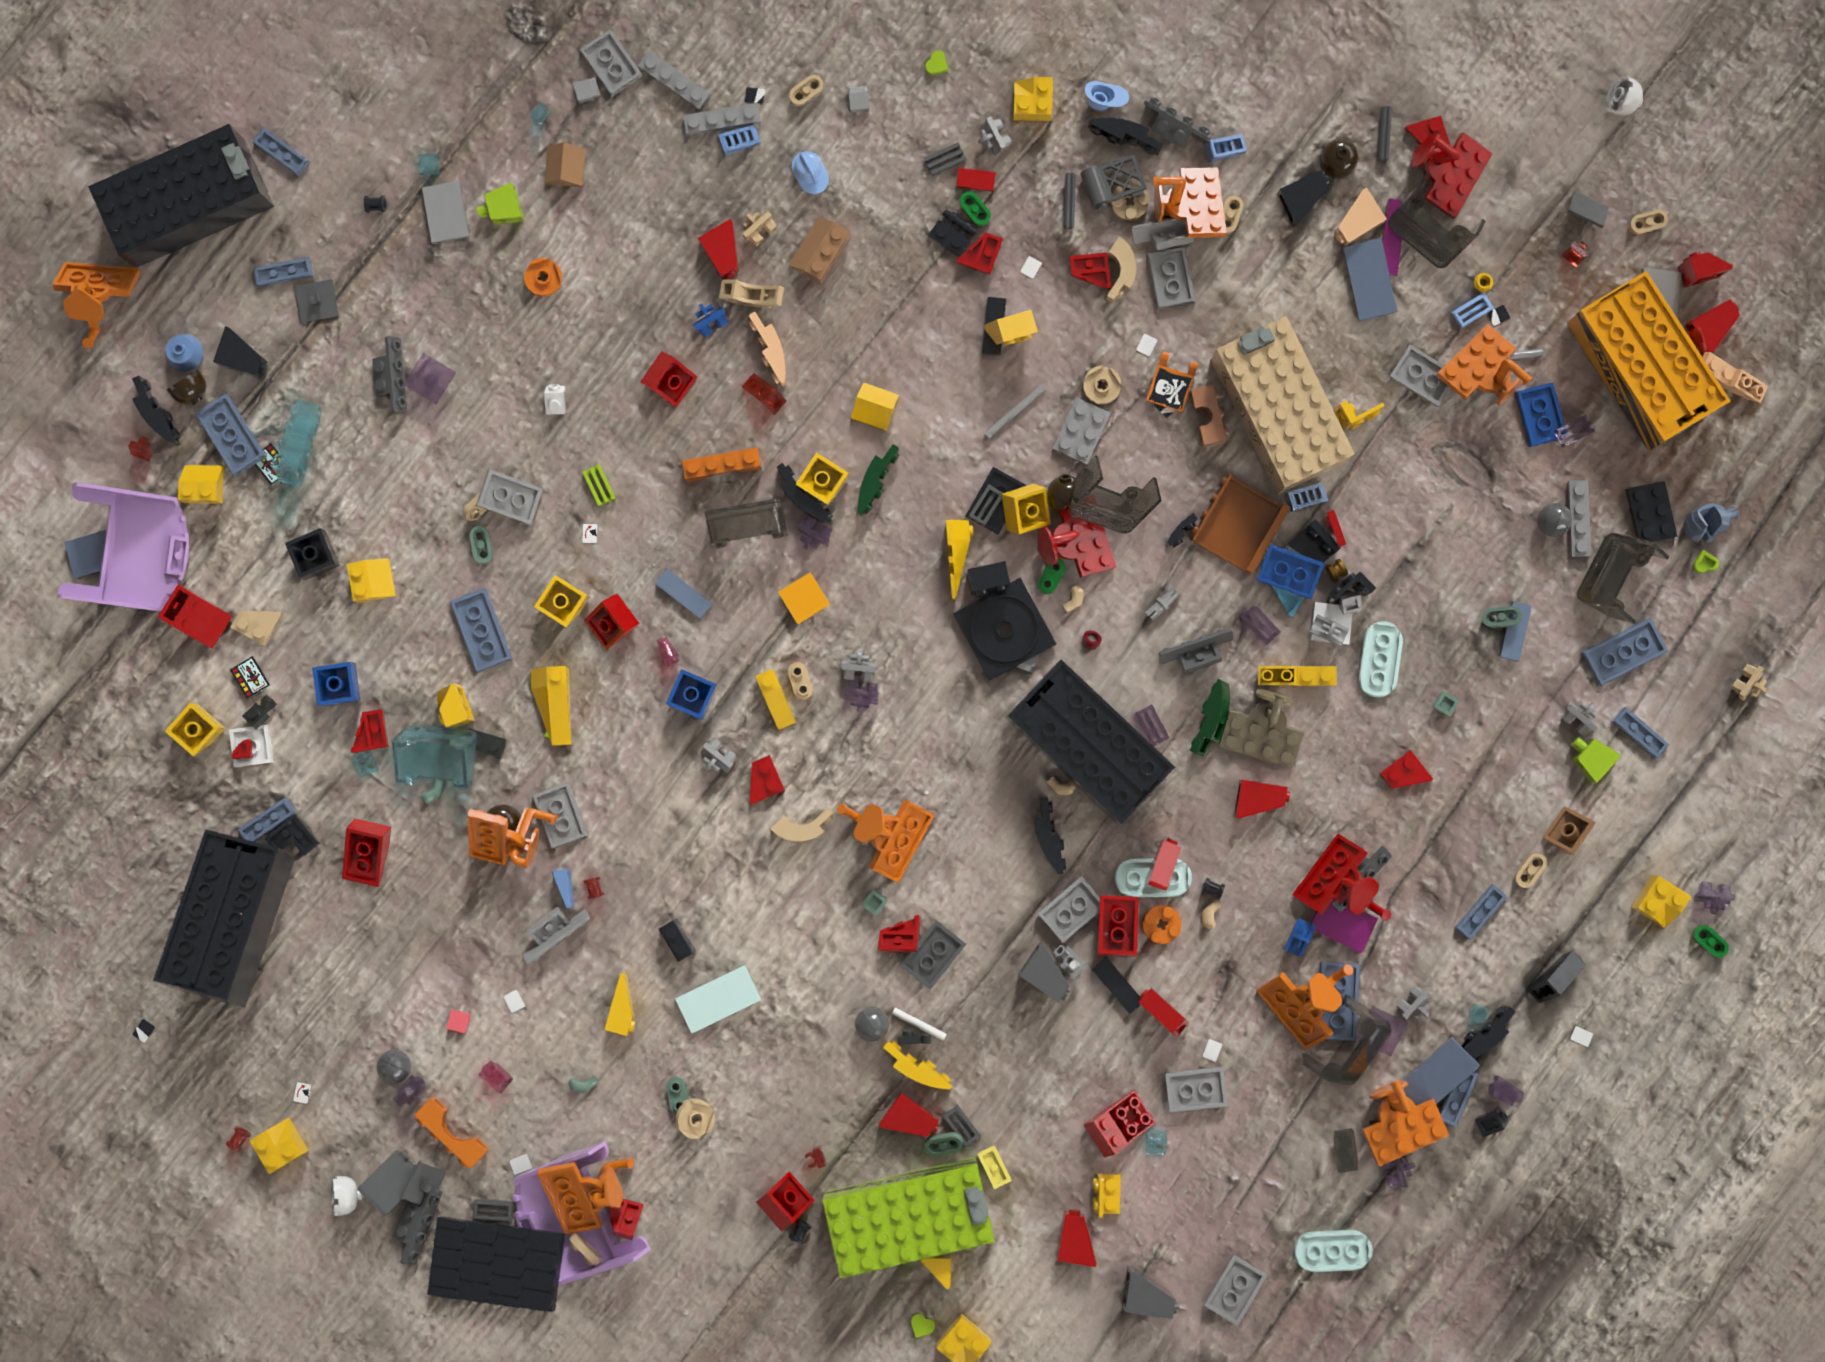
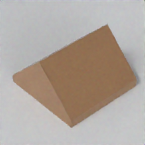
M565 142L548 146L545 184L583 187L586 149Z
M1564 806L1543 838L1566 855H1574L1596 823Z

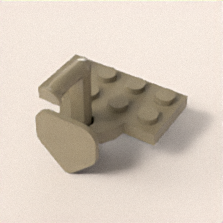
M1257 689L1256 695L1267 700V702L1254 706L1249 715L1229 710L1219 747L1293 768L1305 732L1286 726L1287 719L1282 705L1294 706V700L1275 690Z

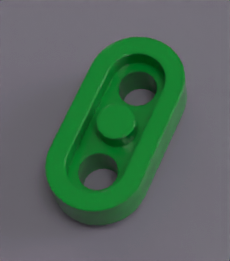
M965 192L960 197V207L976 226H986L991 217L988 208L975 193ZM971 200L973 204L968 206L966 201ZM979 215H983L985 218L983 220H979L977 217Z
M1058 558L1056 563L1060 566L1058 571L1053 569V565H1046L1037 583L1041 593L1051 594L1055 591L1066 570L1063 560ZM1049 581L1051 586L1045 587L1044 582Z
M1698 925L1693 929L1692 937L1694 941L1711 956L1720 958L1728 953V943L1707 925ZM1701 931L1704 932L1703 938H1700L1699 933ZM1715 944L1719 945V949L1717 951L1714 950Z

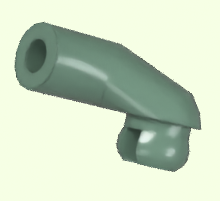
M435 779L433 789L421 794L422 802L429 804L438 800L442 795L444 780Z
M594 1075L585 1082L579 1081L577 1078H571L568 1082L569 1088L573 1092L586 1093L599 1083Z

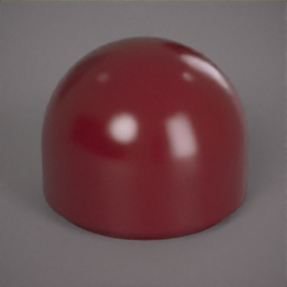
M1091 630L1086 631L1082 637V645L1087 650L1097 649L1102 641L1100 634ZM1088 636H1094L1096 641H1090Z

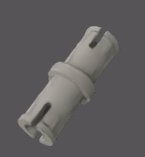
M1171 587L1161 598L1158 597L1156 599L1157 602L1144 612L1145 615L1149 616L1152 614L1149 619L1154 621L1164 610L1167 611L1169 609L1168 606L1181 596L1180 593H1174L1176 589Z

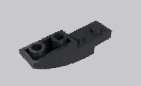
M1094 118L1090 119L1088 124L1090 132L1097 136L1102 135L1106 137L1112 144L1118 143L1121 145L1123 140L1126 139L1130 145H1138L1144 148L1146 153L1157 156L1163 146V143L1147 136L1150 128L1129 120Z
M141 376L132 378L139 395L132 400L143 419L162 438L176 446L181 445L179 441L181 438L180 433L172 425L173 417L169 411L159 407L157 399L154 396L152 397L150 392L152 387L149 381Z
M783 462L779 464L777 470L786 481L781 486V489L786 496L810 517L824 524L831 525L833 523L831 520L833 515L829 509H824L820 504L822 501L808 492L803 493L805 490L795 485L796 481L792 477L795 474L789 465L785 467Z
M1040 798L1041 818H1034L1037 838L1051 866L1058 874H1063V870H1066V860L1061 856V851L1064 850V840L1060 839V835L1052 836L1051 833L1055 832L1054 820L1050 821V813H1053L1052 801H1048V798Z
M1506 1005L1500 1007L1494 1015L1496 1017L1492 1022L1489 1021L1482 1028L1483 1032L1480 1033L1477 1030L1470 1031L1464 1037L1465 1042L1461 1047L1473 1059L1486 1053L1509 1033L1504 1026L1516 1011Z

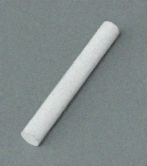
M894 1008L892 1015L942 1041L945 1039L946 1033Z

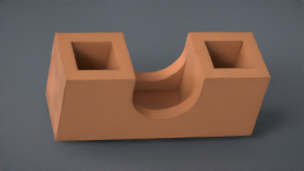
M1213 384L1191 389L1189 396L1193 411L1205 410L1210 415V423L1198 428L1202 448L1224 443L1227 440L1226 437H1228V430L1226 426H1223L1222 419L1224 418L1222 407L1219 408L1217 400H1220L1218 389H1214Z

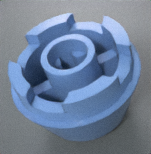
M177 335L171 338L166 345V360L175 370L190 371L202 362V345L192 335Z

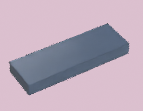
M264 127L253 140L257 147L298 177L310 163L308 159Z
M310 257L253 268L258 288L314 277Z
M668 569L665 570L655 583L700 619L712 606L711 602Z
M1512 601L1511 606L1517 607L1522 612L1523 617L1518 625L1506 627L1499 657L1519 662L1532 606ZM1511 614L1509 619L1514 620L1516 614Z
M1623 707L1612 720L1618 728L1654 759H1658L1669 746L1663 738L1627 707Z
M285 797L237 831L243 839L256 842L283 824L292 815L297 814V812Z
M1491 884L1455 926V929L1471 941L1508 896L1494 884Z
M1473 1072L1446 1095L1440 1110L1444 1123L1456 1128L1479 1075L1478 1073Z

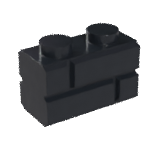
M676 918L658 930L677 962H680L697 951Z

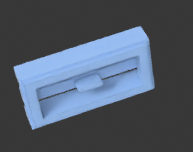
M1482 293L1453 311L1451 315L1452 317L1454 316L1456 323L1460 325L1459 328L1462 329L1493 310L1494 307L1485 293ZM1480 299L1484 300V302L1469 310L1465 314L1461 316L1458 315L1459 312L1468 308ZM1483 306H1488V308L1463 323L1462 320Z

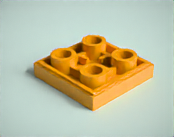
M811 572L778 591L798 625L830 606Z

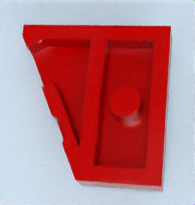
M1335 510L1328 511V517H1325L1328 529H1333L1339 547L1347 545Z
M1411 750L1379 773L1391 789L1434 780Z
M770 755L752 762L751 805L785 791Z
M920 915L913 916L914 919L903 923L901 921L893 927L880 930L878 950L885 952H917L921 922Z
M623 1199L620 1208L607 1206L614 1236L633 1240L644 1204Z

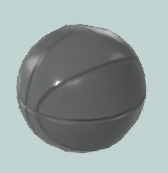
M1559 503L1546 505L1538 515L1540 530L1550 537L1564 535L1572 525L1570 510Z
M865 1008L856 1017V1032L860 1038L866 1041H878L888 1031L889 1021L887 1016L878 1008Z
M395 1049L383 1053L376 1065L377 1074L380 1079L390 1084H397L405 1080L411 1069L409 1057L403 1051Z

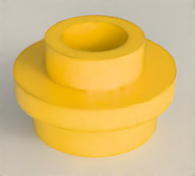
M1480 273L1474 279V287L1479 292H1487L1493 286V279L1487 273ZM1480 280H1484L1486 286H1482Z

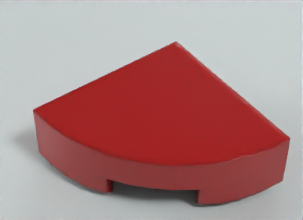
M252 739L241 741L233 750L231 759L253 758Z

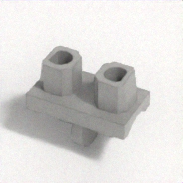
M989 117L980 126L982 130L979 132L981 138L978 140L979 145L985 144L987 149L991 148L994 155L997 156L1012 141L1009 135H1000L999 131L1003 129L1001 119L993 120L992 117Z
M1317 614L1309 632L1341 647L1349 628Z
M859 649L858 655L851 654L850 660L842 661L841 669H843L844 679L854 680L855 671H862V681L871 682L874 673H876L877 663L862 662L869 661L870 656L862 655L863 650Z
M1570 701L1562 718L1569 724L1576 718L1581 720L1582 722L1576 727V730L1583 736L1591 730L1595 731L1598 728L1596 726L1597 723L1588 716L1590 715L1593 718L1597 716V713L1593 711L1595 704L1590 703L1587 706L1584 702H1581L1579 707L1583 709L1582 711Z
M713 739L709 744L705 743L700 752L706 756L702 761L707 764L705 768L707 772L711 769L716 772L722 769L727 774L731 770L737 755L731 750H728L724 756L718 751L722 744L717 739Z
M1060 945L1054 951L1056 955L1054 959L1073 979L1088 967L1068 945L1066 947Z
M1414 986L1408 993L1415 999L1412 1005L1403 999L1396 1006L1407 1022L1417 1011H1419L1415 1016L1417 1020H1420L1423 1016L1429 1019L1431 1016L1427 1011L1432 1006L1427 1002L1422 1007L1431 997L1430 993L1426 989L1423 991Z

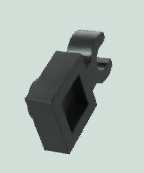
M903 1031L902 1035H898V1044H931V1035H914L913 1031Z

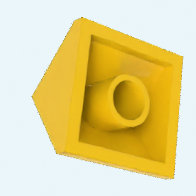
M863 383L856 397L851 419L887 431L899 395Z
M951 1253L920 1260L948 1290L951 1278Z

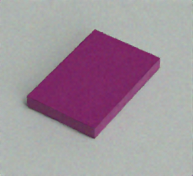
M1330 904L1322 915L1318 912L1315 913L1311 924L1316 926L1314 931L1362 953L1378 918L1364 911L1359 915H1355L1347 907L1342 912H1339Z

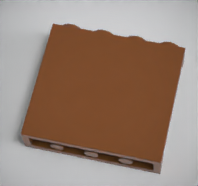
M1230 473L1228 477L1224 476L1219 484L1222 488L1219 493L1215 492L1209 502L1212 505L1209 510L1205 508L1200 517L1203 521L1200 526L1196 525L1190 535L1193 536L1191 542L1251 575L1291 507L1286 504L1281 505L1232 477L1233 474Z

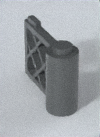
M1134 154L1099 167H1089L1080 173L1093 209L1098 211L1107 209L1111 202L1131 195L1135 198L1143 195L1144 190H1147ZM1132 161L1134 167L1131 173L1121 169L1124 163ZM1111 168L1117 172L1114 178L1111 179L1105 176L1104 170ZM1120 172L1129 176L1125 184L1116 181ZM1131 178H1135L1140 181L1141 186L1132 188L1128 184ZM1114 184L1123 187L1120 194L1112 195L1111 189Z

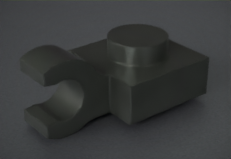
M265 695L261 699L260 705L255 703L242 717L257 730L270 717L267 713L277 703L268 695Z

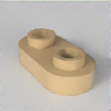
M811 75L792 88L789 94L791 103L794 106L802 107L818 96L824 88L821 77ZM816 84L818 87L812 89L811 85ZM801 95L803 98L797 100L796 96Z
M1230 196L1226 199L1223 206L1225 222L1230 224V227H1226V234H1230L1236 229L1243 210V201L1238 196ZM1230 205H1235L1236 209L1232 210Z
M1659 209L1639 214L1630 220L1629 229L1635 235L1660 230L1667 224L1668 216L1666 212ZM1654 218L1659 220L1658 224L1654 222ZM1636 223L1641 225L1640 229L1636 227Z
M479 494L465 505L462 510L463 516L468 521L479 519L486 511V509L476 506Z
M801 662L791 664L788 669V675L794 694L797 698L806 700L813 694L808 670ZM796 668L801 669L800 675L794 674ZM802 686L807 688L806 693L800 692Z
M1539 853L1530 854L1515 873V883L1521 888L1531 887L1547 866L1546 858ZM1534 859L1538 861V865L1536 867L1532 864ZM1522 875L1527 877L1525 882L1521 880Z
M574 1233L570 1237V1246L576 1252L580 1251L584 1255L583 1259L588 1265L598 1266L603 1260L602 1257L580 1234Z

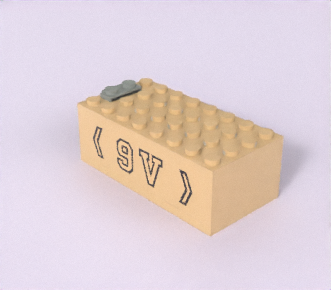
M1287 316L1216 349L1210 360L1277 495L1346 463L1355 455Z

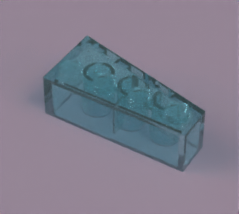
M297 399L296 404L292 405L290 410L291 418L289 422L285 423L284 437L278 443V454L272 460V467L278 481L301 487L303 480H300L301 471H306L307 467L306 453H311L313 444L311 436L316 435L322 414L319 404Z

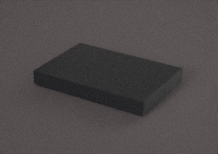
M993 467L965 517L975 522V520L968 516L988 484L1002 493L1022 488L1026 485ZM989 490L988 494L986 495L978 510L974 514L976 517L981 512L982 508L986 504L987 500L989 499L993 491ZM996 494L993 498L992 502L983 514L981 520L984 521V519L986 518L987 514L989 513L992 506L999 497L998 494ZM1002 500L984 527L999 535L1006 522Z

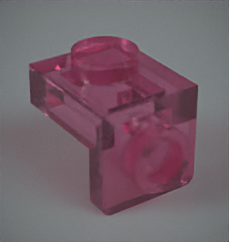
M493 1061L485 1064L482 1071L478 1074L481 1079L486 1080L500 1094L513 1080L512 1076L500 1064Z

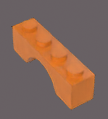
M757 447L682 460L687 483L705 480L709 477L725 473H745L762 469Z
M435 1096L431 1097L414 1115L417 1118V1123L423 1128L427 1127L431 1131L430 1135L435 1140H440L445 1144L444 1148L450 1154L454 1153L459 1158L458 1161L463 1167L471 1169L490 1149L477 1136L469 1139H459L453 1136L447 1129L445 1122L448 1109Z

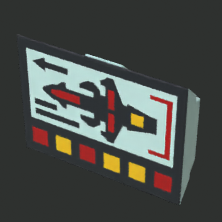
M270 443L263 449L267 457L256 463L255 466L272 486L285 477L292 468L272 443Z
M253 656L230 669L247 699L270 686Z

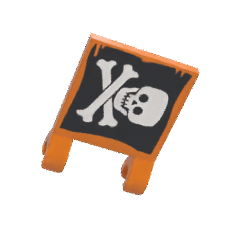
M1162 352L1146 401L1182 412L1198 363L1192 361L1187 373L1165 367L1169 353Z

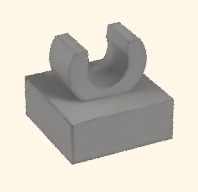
M1348 590L1340 596L1343 615L1362 610L1359 591L1351 592V590Z

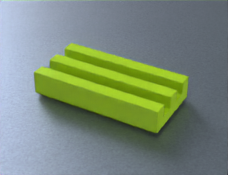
M600 464L582 472L599 507L616 499ZM597 470L599 471L604 481V484L611 496L609 498H607L601 486V483L595 473V471ZM589 474H592L597 484V487L604 499L603 501H600L599 496L590 480Z

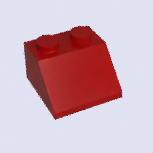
M1700 251L1690 254L1678 266L1679 272H1682L1681 279L1684 288L1720 278L1733 269L1732 264L1709 252L1701 254Z
M661 351L640 383L677 408L698 376L673 356Z
M618 593L603 600L584 619L606 650L629 635L640 624Z
M789 1171L769 1188L756 1203L782 1232L793 1224L815 1200Z

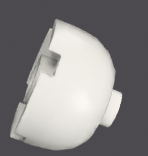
M1621 76L1619 77L1621 80L1619 82L1615 81L1608 91L1606 102H1609V108L1606 107V109L1615 115L1625 116L1630 115L1642 105L1643 90L1642 86L1633 78Z
M347 1176L332 1177L334 1216L349 1214L357 1207L358 1200H362V1194L357 1190L356 1182L352 1178Z

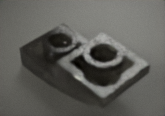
M1350 1128L1334 1131V1149L1337 1152L1338 1172L1358 1170L1354 1130Z

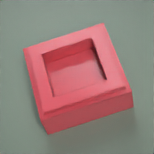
M452 1009L446 1029L466 1033L471 1014Z

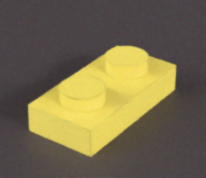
M995 1145L977 1153L994 1189L1012 1181Z

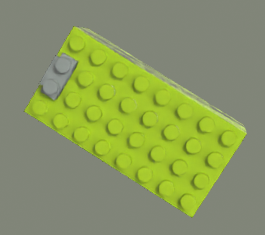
M976 1156L824 1193L823 1205L840 1278L995 1242Z

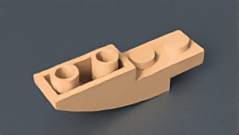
M753 312L749 315L751 321L748 324L753 332L757 331L760 337L758 340L762 347H767V349L762 351L764 357L761 359L766 368L771 367L774 372L771 376L776 384L780 383L784 387L787 376L786 363L778 335L772 324L764 327L756 312Z
M1704 353V361L1722 388L1755 403H1761L1768 388L1767 385L1746 371L1732 367L1713 353Z

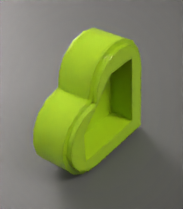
M934 51L931 54V59L926 62L925 69L928 74L936 75L948 72L946 58L942 51Z
M1703 549L1693 562L1692 568L1698 574L1714 571L1719 567V561Z
M915 1313L911 1317V1325L916 1338L928 1335L935 1330V1322L932 1318H925L922 1313Z

